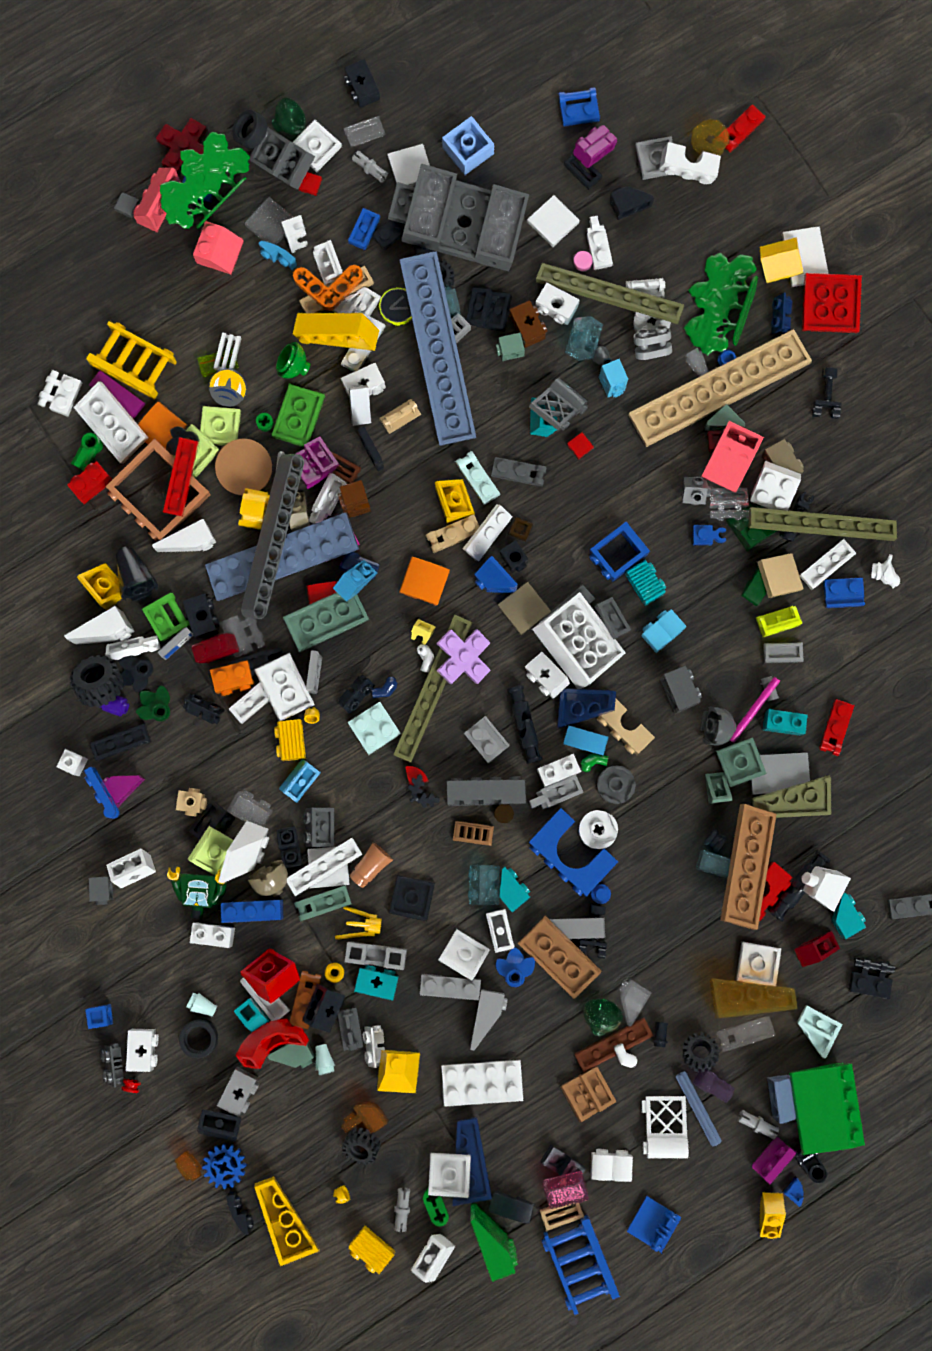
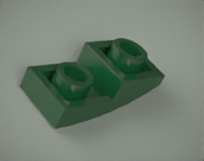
M757 566L753 578L747 582L741 595L755 606L759 605L767 593L759 566Z

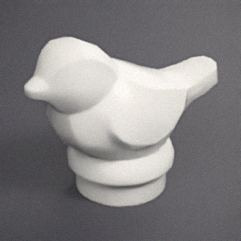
M889 554L884 563H873L871 578L881 580L884 584H890L894 588L900 584V578L895 573L891 564L893 555Z

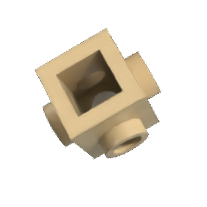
M189 788L188 792H178L176 810L185 811V815L196 817L197 813H202L206 809L207 798H205V794L200 793V789Z

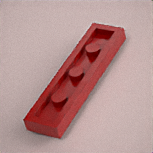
M179 437L163 510L164 513L183 517L199 446L198 441Z

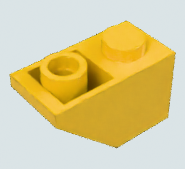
M783 1193L762 1194L760 1202V1237L780 1238L786 1216Z

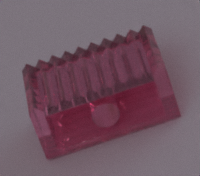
M582 1171L543 1180L544 1193L552 1210L553 1208L557 1209V1207L589 1200L587 1184Z

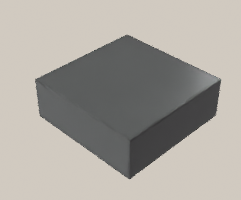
M122 192L114 209L132 218L134 209L139 205L140 201Z

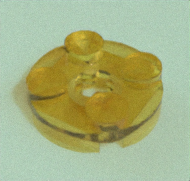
M710 119L703 121L693 129L692 147L699 155L704 151L720 156L729 143L728 130L719 120ZM709 135L715 136V138L712 139V143L709 144V142L706 141V138H708Z

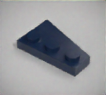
M563 689L560 694L558 727L568 726L615 711L616 691Z

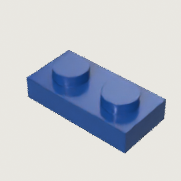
M363 208L348 239V243L366 250L380 220V215Z

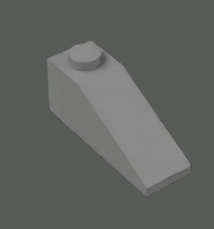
M481 989L470 1050L477 1048L500 1017L502 1010H506L508 999L504 998V993Z

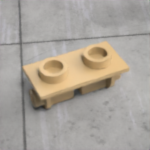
M410 399L379 419L390 434L420 416L421 413L417 409L418 406L415 401Z

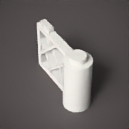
M645 1096L646 1101H642V1113H646L647 1139L646 1142H643V1154H647V1158H688L686 1096ZM663 1100H670L666 1105L662 1102ZM673 1100H681V1110L675 1115L668 1106ZM650 1101H659L664 1106L657 1115L650 1109ZM665 1109L674 1116L667 1125L658 1117ZM680 1114H682V1121L678 1118ZM657 1119L664 1128L660 1133H651V1124ZM675 1119L682 1124V1133H674L669 1128Z

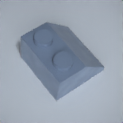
M790 1075L767 1077L772 1117L780 1124L796 1119Z

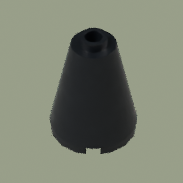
M120 548L116 553L121 598L127 601L126 598H131V601H138L152 595L151 591L154 588L155 590L158 589L156 579L133 548Z

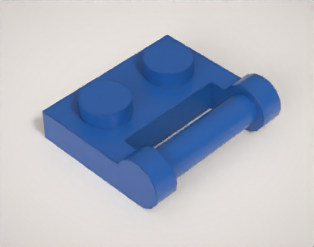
M595 87L589 88L586 91L558 93L563 127L598 122L600 120ZM590 98V102L566 105V101Z

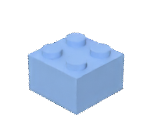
M472 116L442 137L443 149L464 175L494 154V143Z

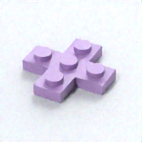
M449 630L437 642L439 647L449 656L437 671L449 684H453L463 672L475 684H478L489 673L490 669L478 656L490 642L478 630H475L464 642L452 630Z

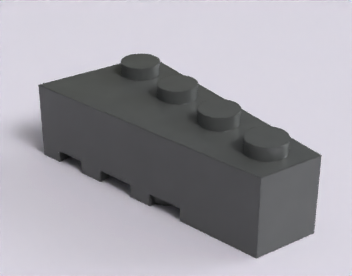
M521 776L509 777V780H501V777H490V780H482V778L477 777L470 778L471 781H463V778H452L451 781H447L448 806L526 804L525 780H521Z

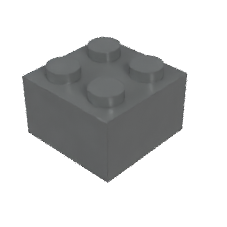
M686 666L666 673L660 678L674 714L694 707L701 702V692L698 687L695 688L692 682L694 680L692 671L690 669L687 670Z

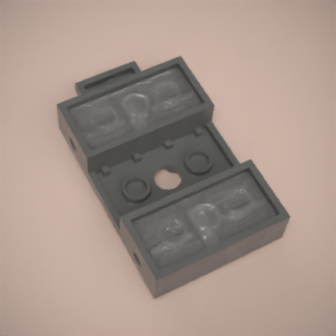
M425 164L420 166L415 187L397 182L388 219L405 224L402 242L501 270H510L529 194L493 184L492 190L460 182L456 180V173ZM462 215L468 216L471 221V225L468 228H462L457 223V219Z

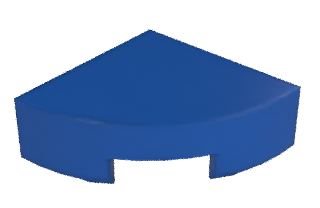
M795 1177L783 1193L800 1207L803 1202V1187L801 1182Z

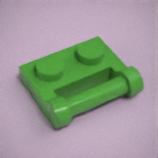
M173 593L165 595L142 609L161 642L178 634L185 627H191L189 620H186L177 605L176 597ZM169 604L180 623L179 625L174 626L163 605Z

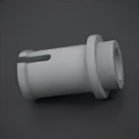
M770 676L761 679L762 683L760 684L763 685L764 689L767 687V685L770 683L773 677ZM776 688L767 698V701L779 698Z

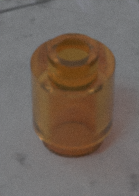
M185 1151L174 1160L177 1164L176 1168L186 1182L188 1180L193 1182L202 1175L200 1172L202 1167L192 1153L189 1154L188 1151Z

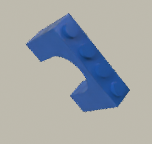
M560 808L528 842L531 845L529 849L537 856L541 854L545 858L543 862L549 868L553 869L555 867L560 872L558 876L565 883L569 880L574 885L572 889L579 896L582 894L587 896L618 861L603 848L589 864L582 868L573 869L564 865L558 857L557 844L560 837L575 821Z

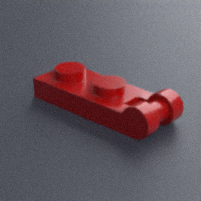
M752 104L716 140L720 144L723 143L726 146V150L732 152L765 120L766 116Z
M838 699L834 700L819 750L824 752L827 750L832 752L833 755L839 756L855 705ZM830 738L836 740L834 745L829 743Z

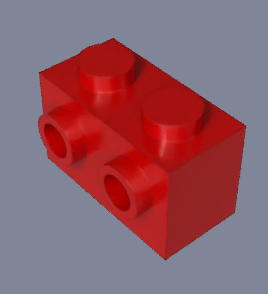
M96 461L86 466L85 471L80 475L72 477L67 485L76 497L85 504L102 491L113 479Z

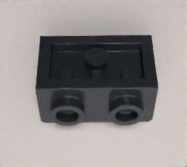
M211 800L188 831L199 840L209 826L224 834L231 827L236 817L217 802Z

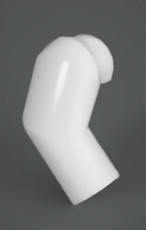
M421 644L417 647V653L423 660L420 670L429 673L434 661V654L427 645Z

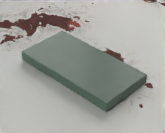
M337 592L283 617L299 652L369 620L358 595H355L346 602Z

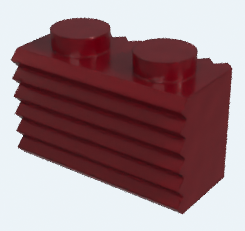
M222 633L192 645V651L197 663H210L219 660V658L232 655V653L239 652V647L234 634Z

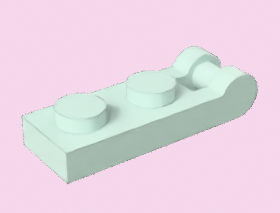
M470 451L466 454V457L463 459L459 458L455 462L482 503L486 505L500 496V493L473 452ZM471 462L474 467L468 470L466 465Z

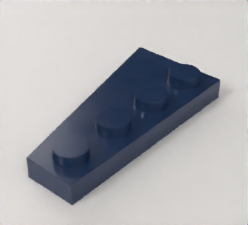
M478 1118L458 1120L456 1154L471 1155L469 1197H453V1206L490 1200L492 1195Z

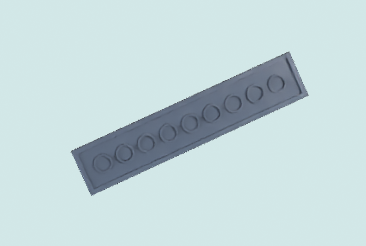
M437 251L400 259L439 445L476 438Z

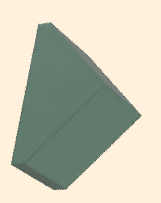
M726 404L707 421L705 431L724 430L729 421L745 428V422Z
M725 773L705 774L708 803L732 801Z

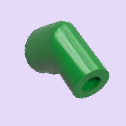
M594 753L589 754L581 761L582 771L589 772L595 764L607 766L608 756Z

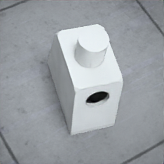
M816 866L812 873L806 872L802 876V882L806 884L803 890L823 906L835 911L851 878L839 871Z

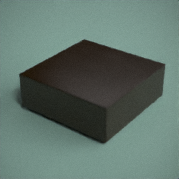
M515 517L508 535L526 542L533 523Z

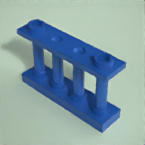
M588 1214L581 1218L582 1224H579L578 1228L551 1239L546 1231L543 1233L545 1239L542 1240L545 1251H550L567 1294V1297L564 1299L568 1310L573 1309L574 1315L578 1314L577 1304L606 1293L607 1295L610 1293L612 1300L620 1297ZM580 1235H583V1237L587 1235L590 1243L586 1244V1247L557 1258L554 1246ZM589 1254L591 1256L595 1255L597 1262L594 1263V1266L568 1277L564 1276L561 1268L562 1265ZM597 1273L598 1275H603L605 1282H602L601 1286L574 1297L572 1296L569 1285Z

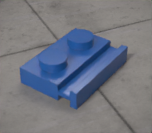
M863 578L829 579L823 581L825 608L865 605Z

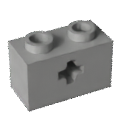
M237 1067L217 1106L236 1116H239L242 1112L246 1113L250 1105L248 1099L251 1094L254 1095L259 1087L257 1083L259 1077ZM239 1088L243 1089L242 1094H244L240 1097L237 1096L238 1092L236 1091Z

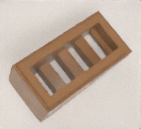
M456 821L453 841L491 846L494 826ZM461 826H464L463 838L459 837ZM468 827L472 828L471 839L467 838ZM476 828L480 829L478 840L474 839ZM484 829L487 830L486 841H482Z

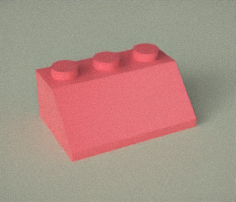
M159 168L157 173L153 174L149 188L143 192L141 203L134 209L136 222L155 232L158 231L167 214L161 208L162 196L160 194V185L169 181L181 183L174 168Z

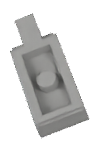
M574 775L541 789L536 793L538 797L530 800L529 803L531 808L541 805L544 809L584 792L577 776Z

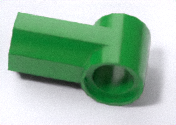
M87 433L82 437V444L71 462L72 465L85 471L86 466L92 463L96 454L103 448V442L93 433ZM96 440L95 445L93 447H89L90 441Z

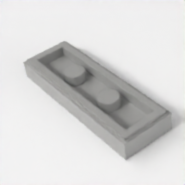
M604 918L549 919L569 939L605 938Z

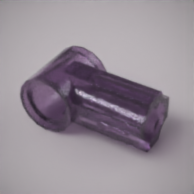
M707 1068L705 1072H701L700 1069L693 1081L695 1086L706 1093L713 1094L725 1103L734 1094V1087L718 1078L715 1073L708 1071Z

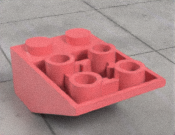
M729 421L701 477L736 493L764 437Z

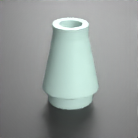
M193 993L186 1007L192 1012L212 1017L217 1005H214L200 993Z
M327 1044L316 1046V1071L318 1070V1074L323 1075L334 1072L335 1064Z

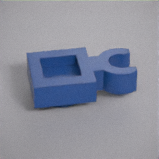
M693 525V545H712L713 540L718 543H724L726 538H720L718 534L725 533L726 529L718 528L716 531H713V525Z

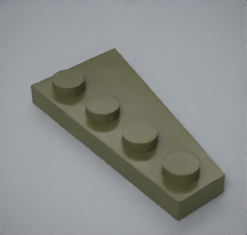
M828 775L752 798V806L777 814L776 818L831 815V777Z

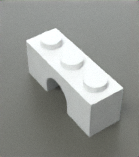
M670 142L666 144L662 150L659 171H663L668 175L682 176V178L687 180H697L702 184H711L717 178L721 156L703 151L697 158V163H691L685 157V146Z

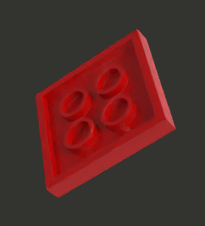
M806 273L804 275L802 331L860 332L862 275Z

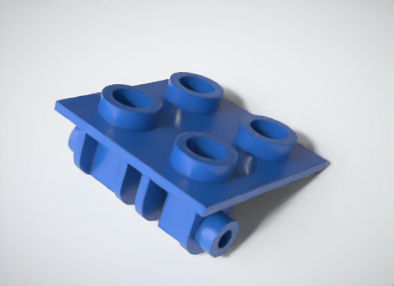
M646 1196L627 1232L651 1246L650 1248L654 1251L662 1253L681 1217Z

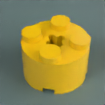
M245 488L240 508L242 516L241 520L239 519V526L261 530L270 496L268 492Z

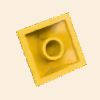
M797 237L760 247L761 262L767 283L804 274Z
M463 479L435 482V490L447 524L475 515Z
M106 563L77 576L79 581L105 610L110 609L122 599L119 579Z

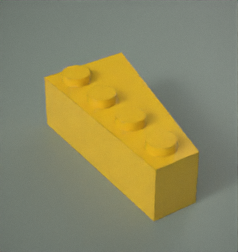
M297 313L293 335L304 344L313 343L375 351L379 329L363 313Z
M273 1176L255 1183V1190L280 1266L318 1252V1245L275 1177Z

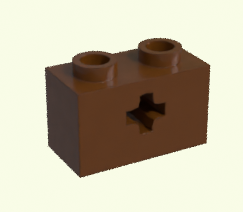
M529 300L510 309V319L517 333H521L524 348L545 340L547 328L544 322H540L538 318L539 311L536 305L533 306Z

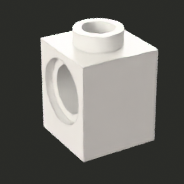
M65 749L57 767L70 774L80 776L88 759Z

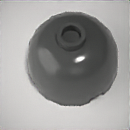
M710 706L708 707L709 711H704L701 719L700 730L704 731L705 737H702V740L707 745H722L732 738L736 731V723L732 714L726 709Z

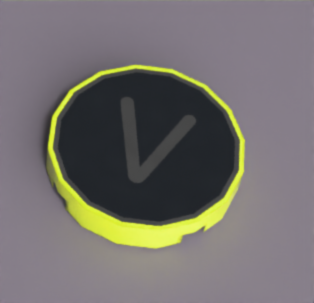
M393 288L383 294L380 299L379 308L381 316L386 322L399 326L412 320L406 289Z

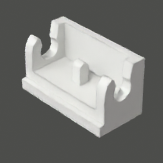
M301 215L281 222L292 253L308 244L307 241L302 243L297 241L298 238L306 235Z
M331 240L315 246V251H313L325 286L333 283L343 273Z

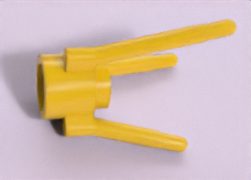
M348 906L343 907L345 910L370 918L366 919L365 923L346 922V925L365 927L364 931L368 932L337 935L335 939L363 936L375 937V934H380L381 918H377V915Z

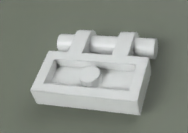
M52 370L50 376H47L45 380L44 390L39 394L38 405L45 407L47 401L51 402L50 410L69 416L82 382L64 374L61 381L57 380L59 373ZM53 386L58 387L54 396L50 395Z

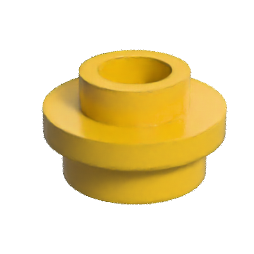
M339 963L329 964L325 969L326 979L332 983L341 981L344 977L342 965ZM332 969L338 970L337 976L331 974Z

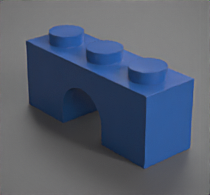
M283 900L221 903L222 923L283 919Z

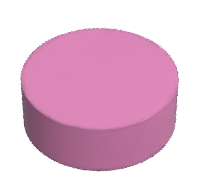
M586 251L578 252L574 257L575 268L579 271L590 269L592 265L591 254Z

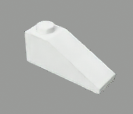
M201 519L152 544L157 552L206 551L212 548L216 541L204 519Z

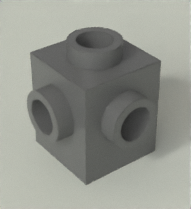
M699 476L684 477L682 503L705 505L706 497H710L711 486L707 485V479Z

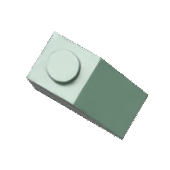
M309 1043L306 1046L287 1044L268 1055L269 1060L295 1068L300 1065L304 1068L312 1064L311 1059L315 1057Z

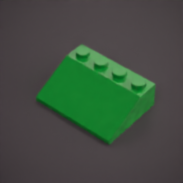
M833 1063L789 1073L802 1155L846 1150L865 1145L852 1064Z
M475 1202L471 1203V1223L492 1282L516 1273L515 1266L518 1263L513 1239H509L507 1233Z

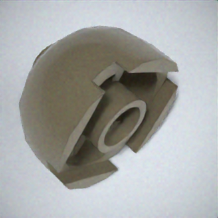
M282 860L271 862L272 866L261 867L249 877L248 881L256 893L275 897L283 892V888L287 884L288 872Z

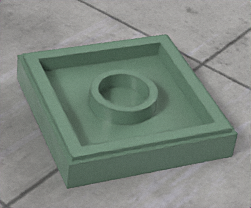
M753 737L716 751L730 787L767 774Z

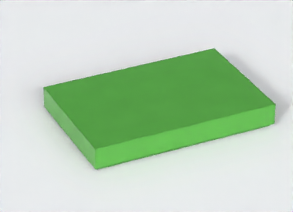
M289 384L271 436L304 447L311 440L325 394Z

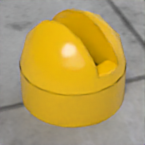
M313 707L312 709L308 708L305 710V722L311 724L319 722L320 714L318 709Z
M344 1185L335 1189L333 1197L337 1196L335 1200L337 1203L341 1204L350 1200L349 1192Z

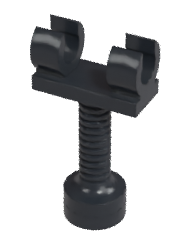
M827 367L822 369V377L825 378L824 401H814L813 417H820L822 407L832 408V419L840 418L842 402L831 401L833 379L837 378L838 372L836 368Z
M806 492L801 494L794 506L797 508V512L807 511L810 507L809 504L814 500V496L811 495L806 502L804 501ZM781 531L779 536L787 541L794 542L796 534L794 532Z
M590 906V913L593 914V918H600L602 915H605L606 907ZM591 938L590 940L580 939L579 949L585 955L587 945L599 946L597 957L605 959L607 943L598 942V938Z

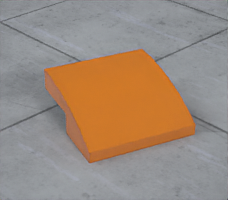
M157 402L143 417L138 426L148 436V439L145 441L147 444L155 439L166 449L168 441L173 438L170 430L174 427H183L185 429L187 424L163 404Z
M411 557L399 592L412 598L438 605L450 570L434 563Z

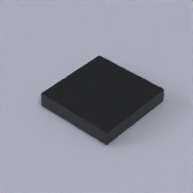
M364 426L359 428L360 440L378 472L383 470L382 458Z
M397 875L389 914L427 921L435 883Z

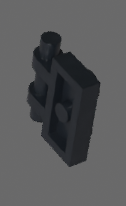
M855 958L854 966L861 967L860 973L852 972L849 991L890 999L893 979L885 978L887 972L894 973L895 966L888 965L887 962L883 961L878 963L872 962L867 958ZM868 970H877L878 975H868Z

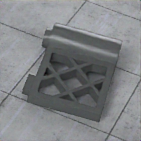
M558 377L546 391L529 405V408L556 430L562 429L564 431L570 425L568 422L575 415H582L587 410L588 405L586 404L588 401ZM547 395L551 396L555 401L548 400ZM537 404L545 405V409L540 408ZM550 406L557 407V411L551 410ZM562 408L567 409L570 413L563 412ZM553 416L559 417L560 423L553 418Z

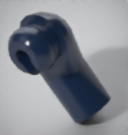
M388 677L386 679L387 682L382 688H372L373 698L391 696L397 688L396 678Z

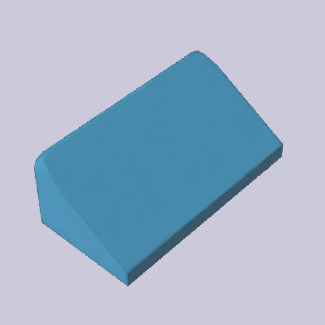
M302 759L279 789L297 803L321 772Z

